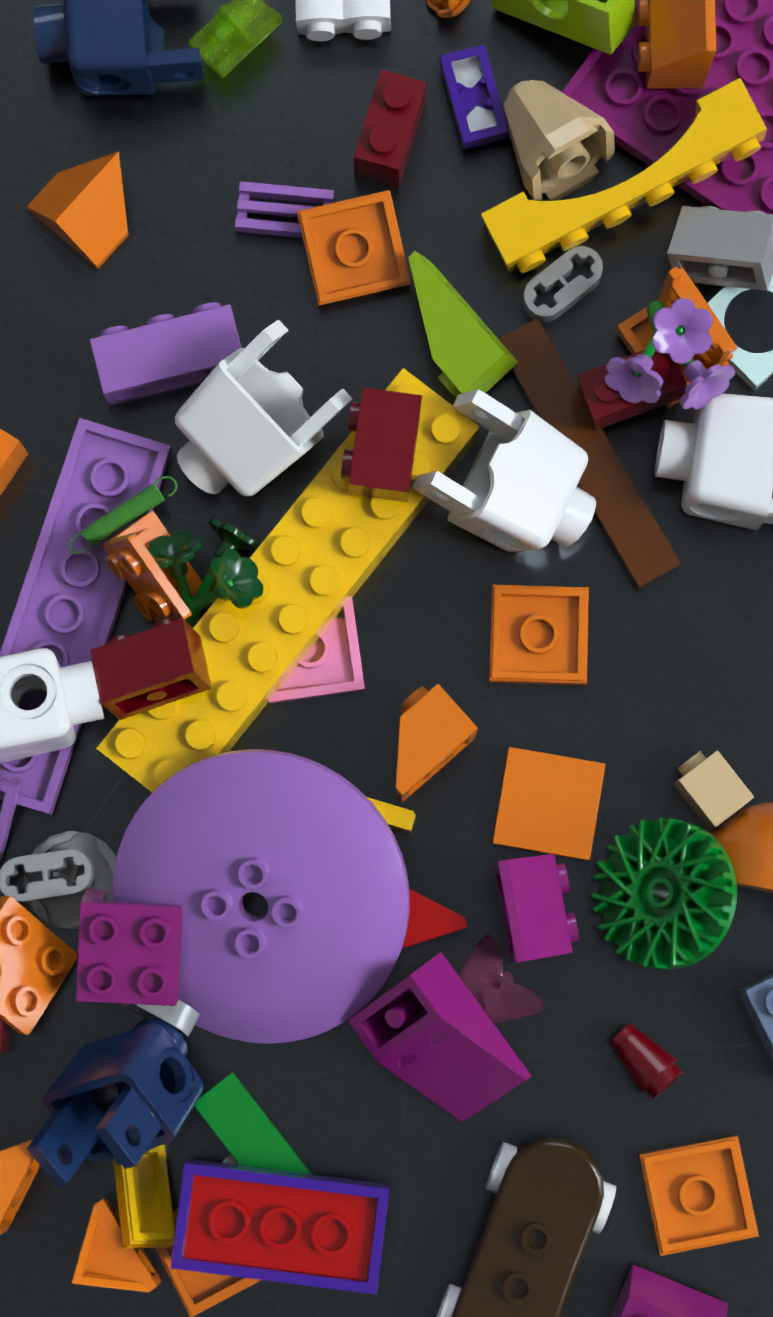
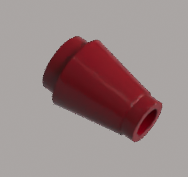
M632 1023L623 1028L609 1042L616 1050V1054L641 1093L646 1091L653 1099L666 1090L683 1073L675 1064L678 1060L640 1030H637Z

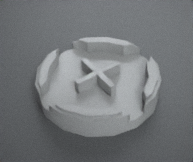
M66 831L50 836L34 849L32 855L67 849L77 850L87 855L95 868V878L88 889L106 890V901L113 902V876L117 855L106 842L89 833ZM73 858L66 860L67 866L65 869L50 871L51 879L63 878L68 880L70 886L76 885V878L84 875L85 869L84 866L75 865ZM25 873L23 884L25 892H27V884L43 881L42 873ZM85 892L73 896L28 903L38 916L58 928L79 930L80 902Z

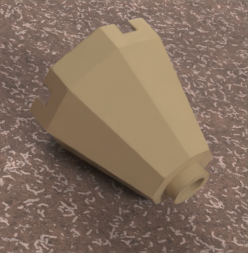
M539 80L522 81L513 86L508 92L507 99L503 103L504 114L524 187L534 200H542V193H545L550 200L564 198L590 183L596 177L599 171L595 164L601 156L607 163L614 155V131L606 120L548 83Z

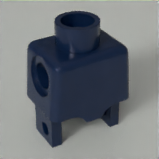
M63 0L62 4L34 6V31L40 63L68 62L76 88L83 95H154V84L204 80L200 48L166 51L164 29L151 19L147 0Z
M146 1018L138 1022L132 1030L85 1044L43 1095L42 1102L51 1113V1116L30 1143L27 1150L56 1187L68 1184L85 1158L93 1162L115 1159L118 1166L122 1165L124 1169L135 1167L142 1156L149 1150L174 1141L200 1097L204 1086L202 1078L186 1058L188 1053L187 1043L175 1027L156 1018ZM105 1087L109 1098L108 1108L105 1113L96 1107L92 1097L93 1089ZM58 1149L62 1154V1163L58 1158Z

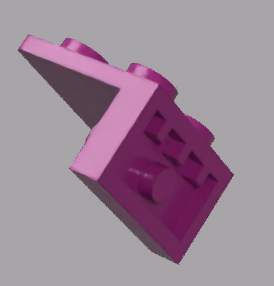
M86 889L80 902L76 1001L175 1006L178 1002L182 907L166 904L106 901V890Z

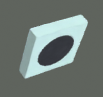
M773 275L768 291L725 286L708 302V305L738 347L732 353L733 357L728 360L729 365L734 368L735 373L753 391L773 374Z

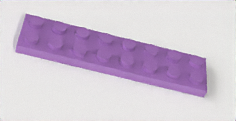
M79 418L0 651V656L47 648L55 654L60 667L92 661L90 650L106 645L107 641L111 638L128 582L126 579L124 581L119 580L110 570L105 561L108 553L102 544L130 524L124 526V528L118 530V532L114 533V535L112 534V536L108 537V539L106 538V540L102 541V543L100 542L94 548L89 545L81 534L71 543L72 550L76 552L87 548L81 554L72 553L69 549V543L72 538L80 533V530L82 531L86 526L88 527L92 522L94 523V521L111 512V510L113 511L117 506L119 507L123 502L125 503L129 498L163 477L172 453L170 445ZM162 480L156 483L159 490L161 487ZM43 690L28 692L20 702V709L34 710L40 707L45 702L47 692ZM82 724L74 725L76 739L68 748L0 763V773L4 774L3 778L11 780L14 777L22 780L17 805L52 815ZM0 791V799L3 800L5 792Z

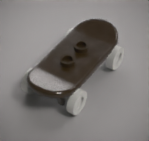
M551 1138L537 1140L524 1146L516 1153V1146L502 1142L485 1187L486 1190L496 1193L464 1282L461 1288L449 1284L436 1317L562 1316L592 1232L601 1233L616 1193V1186L603 1181V1176L597 1162L585 1149L571 1141Z

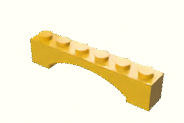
M741 78L697 100L695 110L697 117L683 137L658 161L629 180L595 194L558 201L528 200L523 191L481 213L483 223L508 272L510 273L519 268L521 273L528 272L546 261L544 254L559 246L562 247L563 251L570 250L589 238L588 231L602 224L605 225L606 229L617 226L632 216L630 209L646 201L649 206L657 205L675 193L673 187L688 179H690L692 184L699 183L718 171L716 165L732 156L736 162L741 161L760 150L759 142L764 140L767 128Z

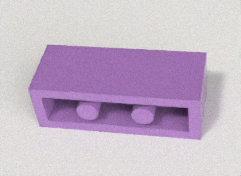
M217 302L202 304L193 309V314L177 318L172 314L158 315L146 321L147 325L128 329L127 326L110 327L101 331L100 337L90 339L102 391L109 406L202 383L220 361L239 348H242L231 304L221 306Z

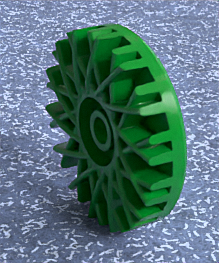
M657 818L658 821L641 820L639 825L629 826L632 832L627 836L616 835L614 837L616 845H608L606 848L613 852L608 861L597 862V866L604 872L594 875V880L601 881L600 893H591V897L600 901V903L593 907V911L602 914L605 922L598 924L597 927L599 930L607 931L604 939L608 942L616 943L619 948L615 952L620 955H626V960L641 963V966L659 969L687 967L699 962L714 951L731 926L737 903V882L734 868L723 846L703 828L671 818Z

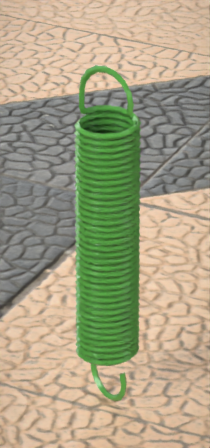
M170 476L159 478L154 484L147 486V488L129 498L125 503L123 502L119 507L117 506L113 511L111 510V512L94 521V523L92 522L88 527L86 526L82 531L80 530V533L72 538L69 543L70 551L75 554H81L87 550L85 548L80 552H76L71 548L72 541L81 534L89 545L94 548V546L96 547L100 542L102 543V541L106 540V538L108 539L112 534L114 535V533L130 524V522L161 504V502L165 501V498L156 483L164 478L171 479L175 484V489L171 494H168V497H170L177 490L176 480Z

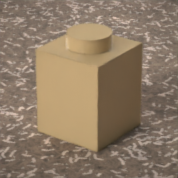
M718 750L708 758L699 751L677 768L683 777L673 784L709 831L716 828L754 798L753 794Z

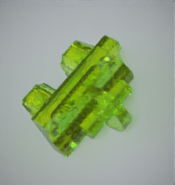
M232 0L228 5L223 4L216 11L217 15L188 41L191 49L200 48L202 60L223 79L283 22L282 16L263 0Z

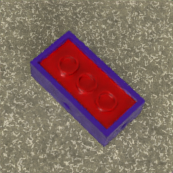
M189 1159L184 1164L171 1268L377 1295L390 1191L389 1184Z

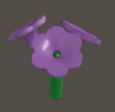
M679 298L672 303L670 308H666L665 304L658 300L649 303L647 314L653 334L643 353L626 360L618 357L611 358L607 364L608 372L604 378L605 383L611 389L619 391L621 397L628 402L638 403L643 400L647 403H655L661 395L659 389L663 384V379L660 374L651 370L653 366L651 358L655 351L668 353L674 362L685 366L684 374L690 381L685 388V394L680 399V405L684 409L693 407L697 410L706 406L712 398L721 395L727 390L730 385L729 380L734 376L735 370L731 365L722 367L720 364L714 365L707 370L699 360L694 361L692 359L694 354H703L710 348L712 338L708 331L712 326L713 319L709 311L696 308L690 299Z

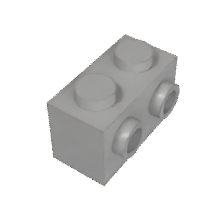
M682 206L667 252L671 268L673 269L677 266L680 269L683 267L693 283L768 291L773 275V215L757 210L741 212L720 210L713 206Z

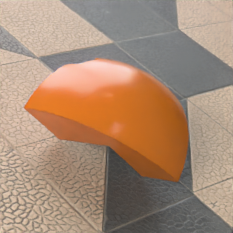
M767 802L747 807L732 814L714 828L710 834L719 841L727 852L734 868L737 886L773 893V802Z

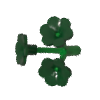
M212 517L208 524L219 535L221 542L214 552V556L217 558L210 561L208 573L195 596L191 595L185 576L188 573L186 562L194 557V553L202 548L203 542L201 537L192 536L189 531H179L171 536H160L153 539L149 544L150 547L147 548L160 569L167 567L170 577L176 579L181 598L192 614L185 621L192 628L197 624L201 611L218 598L230 600L237 608L244 609L250 606L252 601L259 598L263 593V585L257 578V565L250 558H241L237 552L238 550H248L254 553L260 544L232 525L222 523Z

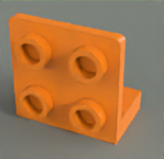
M152 510L102 544L108 553L105 561L119 580L124 581L126 579L136 593V596L133 598L134 603L147 620L152 621L154 619L156 623L166 619L183 618L185 620L192 614L181 598L176 579L170 577L167 567L160 569L147 550L153 539L160 536H170ZM187 561L188 573L185 576L191 595L195 596L202 584V580Z
M0 896V1018L20 1035H29L76 962L78 954L13 897Z

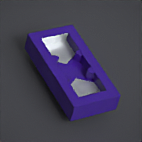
M485 44L440 55L439 65L463 150L508 139L509 129Z

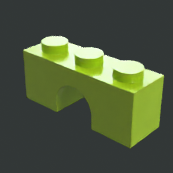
M490 0L491 8L610 55H612L636 24L635 0Z

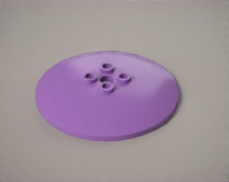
M259 749L229 751L194 762L163 782L135 813L119 846L113 876V902L166 904L182 907L178 1000L189 1005L200 1014L195 1024L196 1026L219 1036L249 1043L274 1044L307 1039L327 1032L354 1016L372 1000L386 982L400 955L408 928L410 890L407 871L395 836L383 816L373 803L343 776L308 758L286 752ZM249 892L261 894L268 903V912L262 916H254L248 913L243 906V896Z

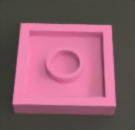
M352 597L344 605L345 619L339 617L334 619L326 631L319 636L318 641L306 656L299 661L298 666L278 691L276 690L268 700L269 704L365 690Z

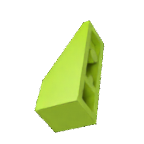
M414 251L408 259L433 361L443 371L438 376L439 380L455 397L477 389L487 393L518 361L429 259Z

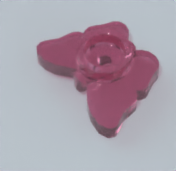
M490 935L482 937L477 942L475 951L468 958V962L462 967L459 977L493 1023H504L509 1019L516 1020L523 1016H533L539 1013L544 1008L543 1001L529 989L512 983V974L509 971L503 972L502 956L494 938Z

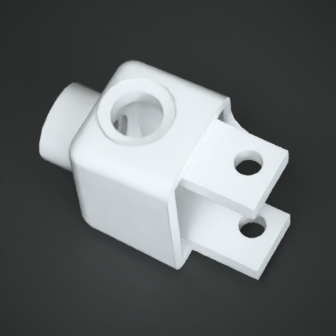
M280 320L265 328L245 349L239 348L220 361L175 415L177 428L189 440L177 453L178 463L188 479L207 493L217 494L230 483L241 495L253 496L324 437L322 428L352 400L349 394L342 388L310 417L303 406V388L288 372L277 373L270 371L258 361L289 331Z
M479 389L459 394L452 408L490 432L463 486L442 473L435 471L418 475L412 488L449 510V522L506 551L517 552L541 549L547 546L551 539L564 547L572 545L588 527L596 508L595 498L577 487L588 464L587 453L531 410L515 413Z
M722 393L712 398L706 406L697 409L692 424L672 420L663 421L656 454L655 477L684 481L681 507L686 514L753 530H758L763 523L773 524V398Z
M47 648L0 656V763L68 748L76 739L74 725L104 719L92 661L60 667L55 654ZM32 690L47 692L45 702L40 707L34 710L20 709V702L28 692Z

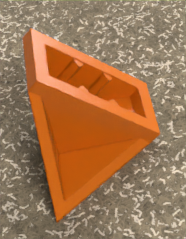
M119 151L58 172L27 205L28 211L97 269L129 235Z
M108 1195L93 1207L71 1284L141 1292L152 1291L161 1283L162 1279L142 1248L123 1249L119 1211Z

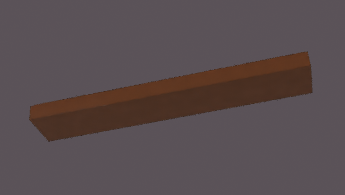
M538 318L499 338L502 344L518 361L510 372L534 413L587 453L588 464L577 487L595 498L596 508L594 516L637 590L678 568L681 565L678 557L603 429L595 431L579 388Z

